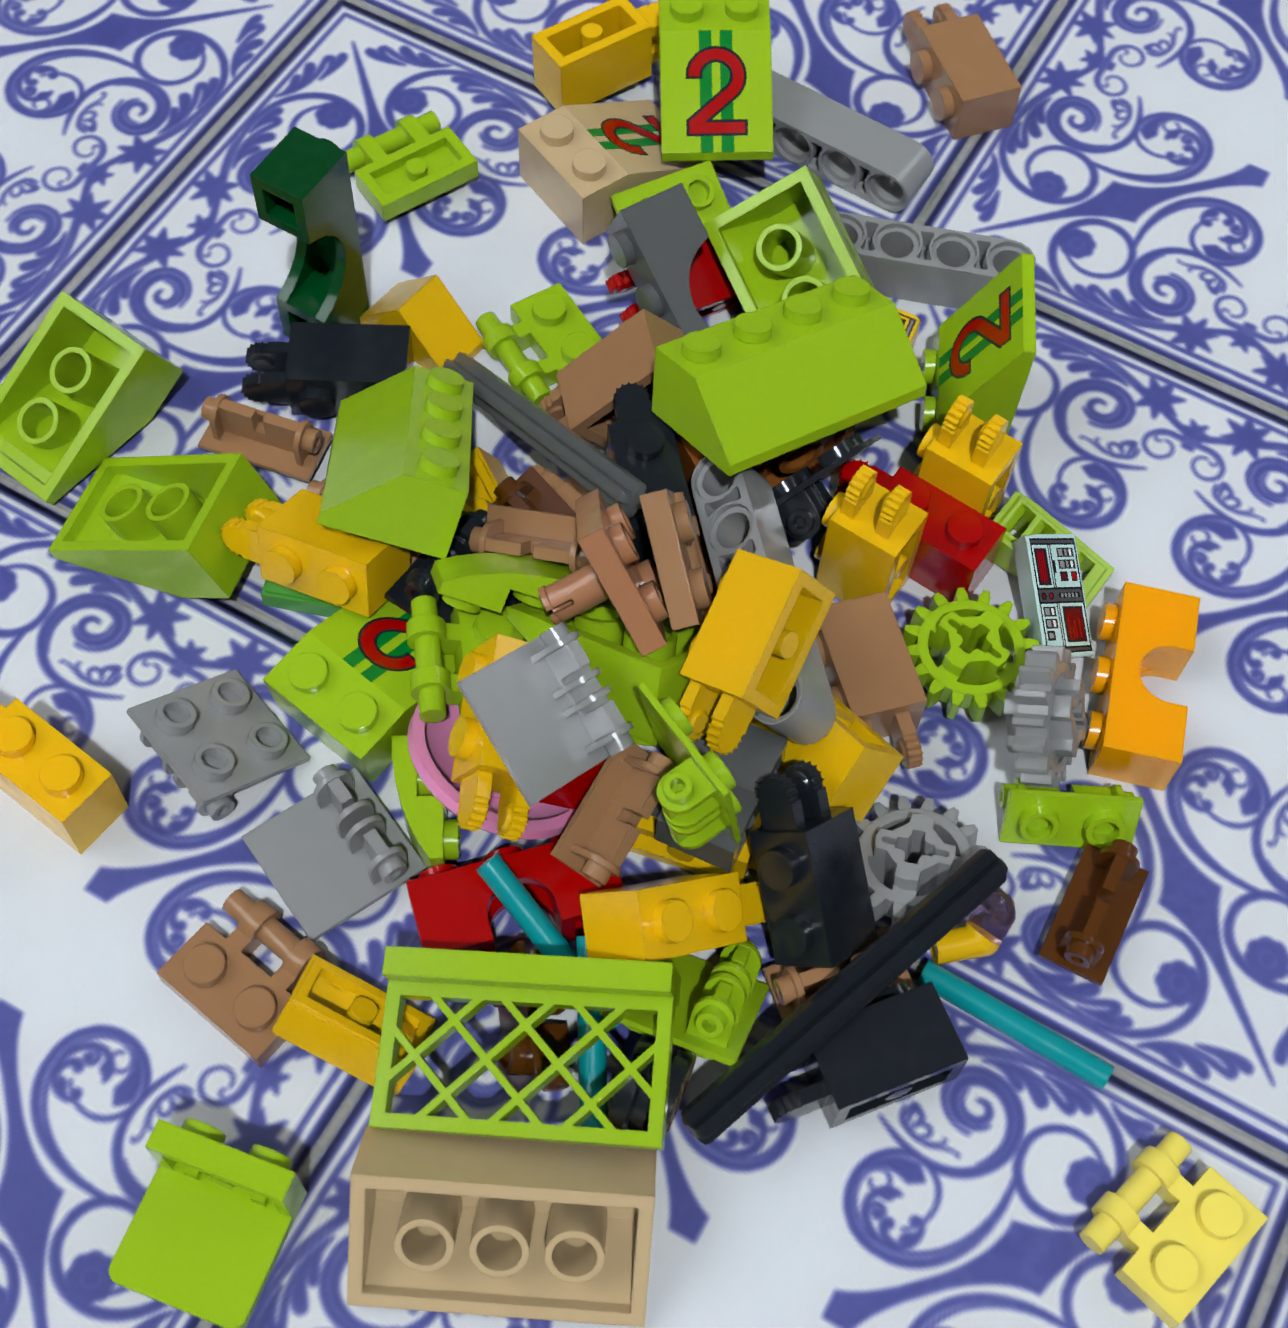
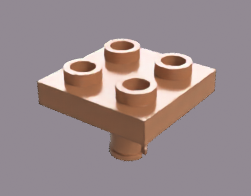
M599 489L576 499L577 541L590 564L547 586L543 585L538 588L544 608L547 612L551 609L553 611L550 614L551 620L555 625L563 621L565 623V621L610 599L642 657L666 646L667 641L663 620L669 618L663 597L659 574L649 558L639 563V554L632 541L636 538V534L622 506L617 502L608 507Z

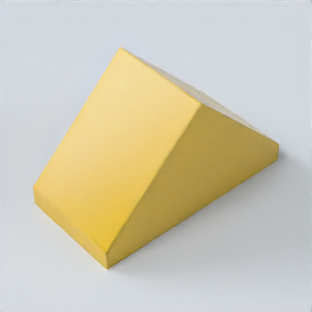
M437 274L397 283L360 316V324L410 325L414 362L426 369L443 367L446 359L454 360L459 352L466 353L474 358L484 348L482 338Z

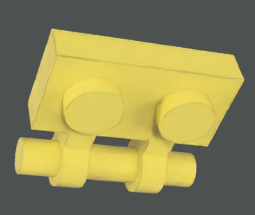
M1173 1131L1168 1132L1156 1147L1146 1146L1132 1162L1134 1172L1115 1193L1107 1191L1092 1207L1094 1217L1079 1233L1083 1243L1099 1255H1102L1115 1239L1132 1254L1114 1275L1169 1328H1175L1182 1323L1269 1219L1211 1166L1202 1172L1191 1185L1181 1175L1178 1167L1192 1152V1148L1181 1135ZM1156 1193L1172 1208L1151 1231L1141 1222L1138 1213Z

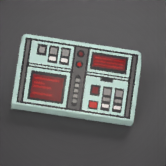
M1033 534L1020 537L1012 545L1024 618H1028L1031 622L1027 631V638L1039 640V645L1065 646V649L1071 650V659L1094 656L1075 535Z

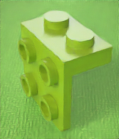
M186 1118L182 1127L158 1119L145 1148L159 1166L110 1263L109 1276L113 1282L123 1288L218 1327L244 1328L251 1318L307 1192L296 1172L290 1170L294 1162L273 1149L253 1144L248 1154L223 1144L226 1135L217 1128L199 1120Z

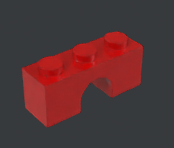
M562 834L554 836L548 844L525 850L518 846L497 849L488 854L484 861L462 867H457L454 864L436 865L421 872L417 879L405 882L421 948L495 952L491 926L497 915L505 907L480 877L476 869L496 853L501 856L538 905L552 916L557 929L567 942L575 941L577 936H585L579 894L622 887L621 877L617 878L611 875L605 886L602 885L600 888L553 857L550 853Z

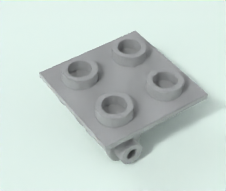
M564 621L545 631L534 640L456 683L529 807L607 759L609 755L613 757L635 743L628 732L634 726L631 721L626 723L613 699H608L607 694L612 691L610 685L604 688L601 687L596 678L598 674L602 673L600 668L596 667L591 670L588 665L591 662L577 640L580 634L577 630L570 633Z
M236 669L128 708L126 712L141 730L140 741L144 746L153 748L161 758L162 768L167 774H174L173 782L177 787L187 788L189 790L188 793L196 802L195 808L201 816L210 815L214 821L221 820L232 812L235 807V803L231 799L233 793L310 760L307 752Z
M334 764L321 768L313 777V781L316 784L314 793L241 836L307 937L313 941L405 884V881L413 879L427 869L356 767L350 771L338 770Z

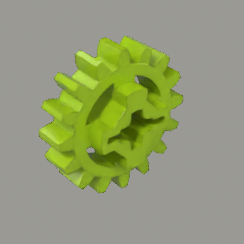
M964 587L957 588L953 602H948L938 592L933 594L929 609L918 605L914 609L910 625H905L903 632L904 641L921 685L928 691L926 707L934 706L939 700L947 703V718L950 719L955 718L960 708L969 709L970 716L974 722L981 721L987 706L999 717L1004 715L1006 693L1012 692L1015 687L1016 676H1019L1020 666H1025V652L1032 650L1033 645H1039V640L1025 638L1031 624L1029 619L1023 618L1013 621L1009 617L1013 603L1009 600L998 608L990 605V591L983 590L979 595L978 601L969 600ZM932 659L937 661L938 667L935 665Z

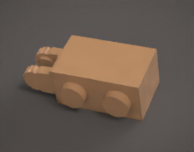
M943 3L934 7L932 15L933 24L929 25L926 19L923 18L920 10L906 12L903 17V30L913 50L910 56L912 76L918 84L921 83L931 100L935 117L939 121H943L953 140L1011 126L1022 86L978 13L959 18L956 12L952 10L950 4Z
M643 308L558 371L556 374L559 386L549 392L548 396H544L541 404H539L540 407L586 441L589 440L607 448V424H613V416H615L613 397L614 393H616V388H620L621 384L626 385L628 382L634 384L636 382L637 385H643L644 389H648V394H651L650 400H652L655 347L683 337V330Z
M886 591L832 603L816 636L832 694L882 738L892 737L896 750L904 756L901 761L904 768L920 767L923 764V752L916 730L928 700Z

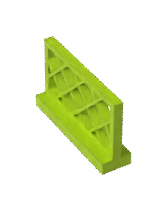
M386 946L382 975L388 979L369 1127L378 1130L664 1151L676 1006H679L681 977L674 963ZM406 999L434 1001L448 1018L447 1022L417 1047L414 1046L402 1030ZM446 1002L468 1004L455 1014ZM487 1004L505 1005L520 1025L490 1051L486 1052L464 1024ZM516 1006L539 1008L526 1019ZM557 1009L577 1010L592 1030L558 1058L535 1028ZM588 1011L611 1013L600 1023H597ZM630 1013L657 1015L655 1043L630 1063L607 1033ZM458 1031L480 1059L447 1087L425 1058ZM529 1035L552 1064L518 1092L496 1065V1062ZM601 1039L625 1069L591 1098L567 1067ZM401 1044L408 1055L397 1063L399 1046ZM654 1060L652 1086H650L641 1076L640 1072ZM418 1065L440 1094L416 1114L391 1113L395 1083ZM489 1070L512 1099L488 1120L472 1119L455 1097L484 1072ZM561 1074L585 1104L561 1125L544 1124L527 1102ZM632 1079L638 1083L650 1098L648 1131L616 1129L600 1109L604 1103ZM448 1104L458 1118L435 1115ZM521 1109L531 1123L506 1120ZM594 1114L604 1128L580 1127L579 1125Z

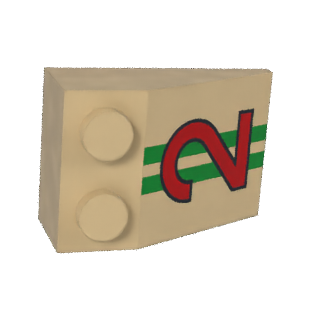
M651 100L563 105L518 129L520 177L582 244L606 232L611 224V219L617 216L610 200V195L705 162L662 161L660 109Z

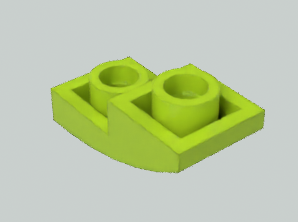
M474 553L435 560L431 569V575L437 592L443 595L442 600L448 605L468 613H479L481 607L501 613L510 589L514 590L513 596L521 602L539 609H545L539 596L538 588L543 585L547 586L571 572L569 565L564 563L533 559V556L529 555L514 556L501 553Z
M407 735L391 736L395 783L406 829L414 850L427 869L440 864H448V860H460L461 838L458 820L448 819L446 808L434 797L419 777L410 757Z

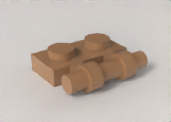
M663 489L640 495L672 631L701 624L704 622L712 605L711 594L715 592L710 573L705 574L704 568L701 567L695 542L696 536L700 535L696 516L691 515L683 492L673 493V491Z
M237 889L228 896L222 906V910L238 922L237 928L225 938L206 922L156 973L168 988L261 1068L286 1041L275 1035L272 1030L278 1016L312 955L315 954L324 959L325 951L309 937L302 940L280 923L281 914L265 900L256 902L243 890ZM261 944L265 945L283 961L281 967L271 977L248 958Z

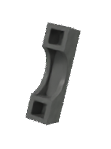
M679 183L620 210L607 229L609 233L608 246L615 262L621 268H627L637 287L635 297L640 311L644 308L683 330L684 336L687 333L710 327L698 313L689 287L691 263L697 250L709 235L683 184Z

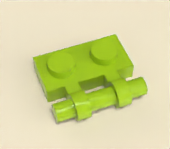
M429 111L416 118L409 114L396 120L395 128L376 137L366 134L354 140L353 147L346 150L349 173H355L357 188L384 221L479 176L478 160L449 126L441 129L439 119L433 111Z
M560 282L511 304V320L514 325L501 323L494 312H486L476 321V327L483 336V347L492 359L500 360L508 370L510 385L539 407L544 396H548L549 392H551L548 387L555 383L559 385L556 373L579 357L584 351L602 340ZM531 347L540 361L527 359L522 351Z
M422 595L411 601L412 618L406 623L408 646L415 652L416 669L410 674L411 696L414 700L418 701L421 721L436 723L444 720L447 716L446 704L458 705L460 717L463 694L458 690L456 683L460 665L468 652H471L497 633L523 641V636L507 619L508 606H504L501 613L482 607L479 613H468L454 608L450 615L451 623H445L444 619L438 616L437 600L434 597ZM441 653L454 654L456 674H450L442 666Z

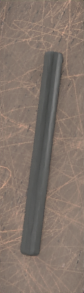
M459 352L454 360L446 359L443 367L456 371L466 381L474 383L473 402L552 463L590 492L599 489L607 505L611 506L619 502L627 517H633L638 509H642L639 496L644 495L647 487L645 483L468 354Z

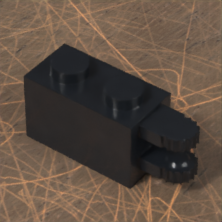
M292 322L289 342L263 343L261 341V343L255 342L253 345L250 344L249 348L247 347L245 363H248V367L256 370L257 373L251 372V374H246V377H243L241 393H244V397H247L248 400H253L254 402L290 404L292 415H307L313 418L337 416L341 400L414 366L410 325Z
M629 382L626 385L621 384L620 388H616V393H614L613 408L615 409L613 424H607L606 456L645 483L647 487L645 494L663 489L673 491V493L683 492L691 515L695 516L673 429L652 412L651 394H648V389H644L643 385H637L636 382L634 384ZM638 509L633 517H628L636 534V538L632 541L639 554L640 559L638 561L640 563L649 558L654 566L657 567L643 509Z
M802 760L789 765V768L784 770V774L780 775L779 772L764 777L763 781L758 783L759 788L756 789L758 796L756 797L760 800L758 808L762 826L749 832L776 965L834 968L873 943L878 938L853 807H830L826 787L822 784V781H824L821 777L822 772L818 771L817 765H812L811 761L805 762Z
M932 981L910 989L907 982L897 983L885 988L871 1001V1005L859 1011L793 1071L803 1068L811 1085L797 1091L788 1092L778 1097L775 1102L768 1106L774 1123L786 1122L821 1108L831 1129L956 1079L969 1060V1057Z

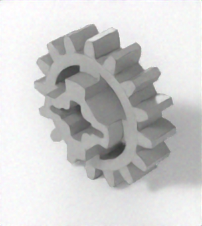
M1033 645L1032 650L1025 652V666H1020L1019 676H1016L1014 689L1012 692L1006 693L1003 713L1007 721L1008 735L1006 747L1008 752L1018 753L1015 771L1021 772L1020 783L1027 784V786L1058 789L1060 781L1065 782L1066 765H1071L1072 757L1076 758L1077 748L1080 741H1085L1088 721L1085 716L1084 700L1086 686L1083 680L1074 679L1076 664L1071 663V650L1065 649V646Z
M899 796L897 810L890 812L883 804L877 802L873 804L872 822L866 818L862 822L856 821L875 922L885 915L892 918V926L978 850L987 848L986 846L976 845L978 828L975 824L966 825L961 828L957 826L958 809L953 807L943 815L934 812L935 804L933 798L927 797L922 803L921 809L911 808V804L906 796Z

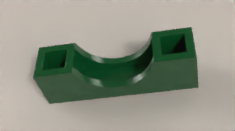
M294 126L250 173L258 217L297 237L296 251L290 272L276 297L283 333L289 338L292 322L360 324V316L369 309L347 152L328 139L317 138Z

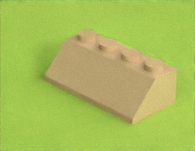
M365 1126L350 1174L347 1305L645 1327L655 1206L657 1150L378 1130Z

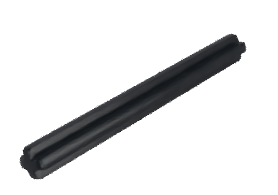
M987 848L980 849L685 1106L682 1109L681 1117L688 1132L701 1144H711L1004 884L1008 871L1004 861Z

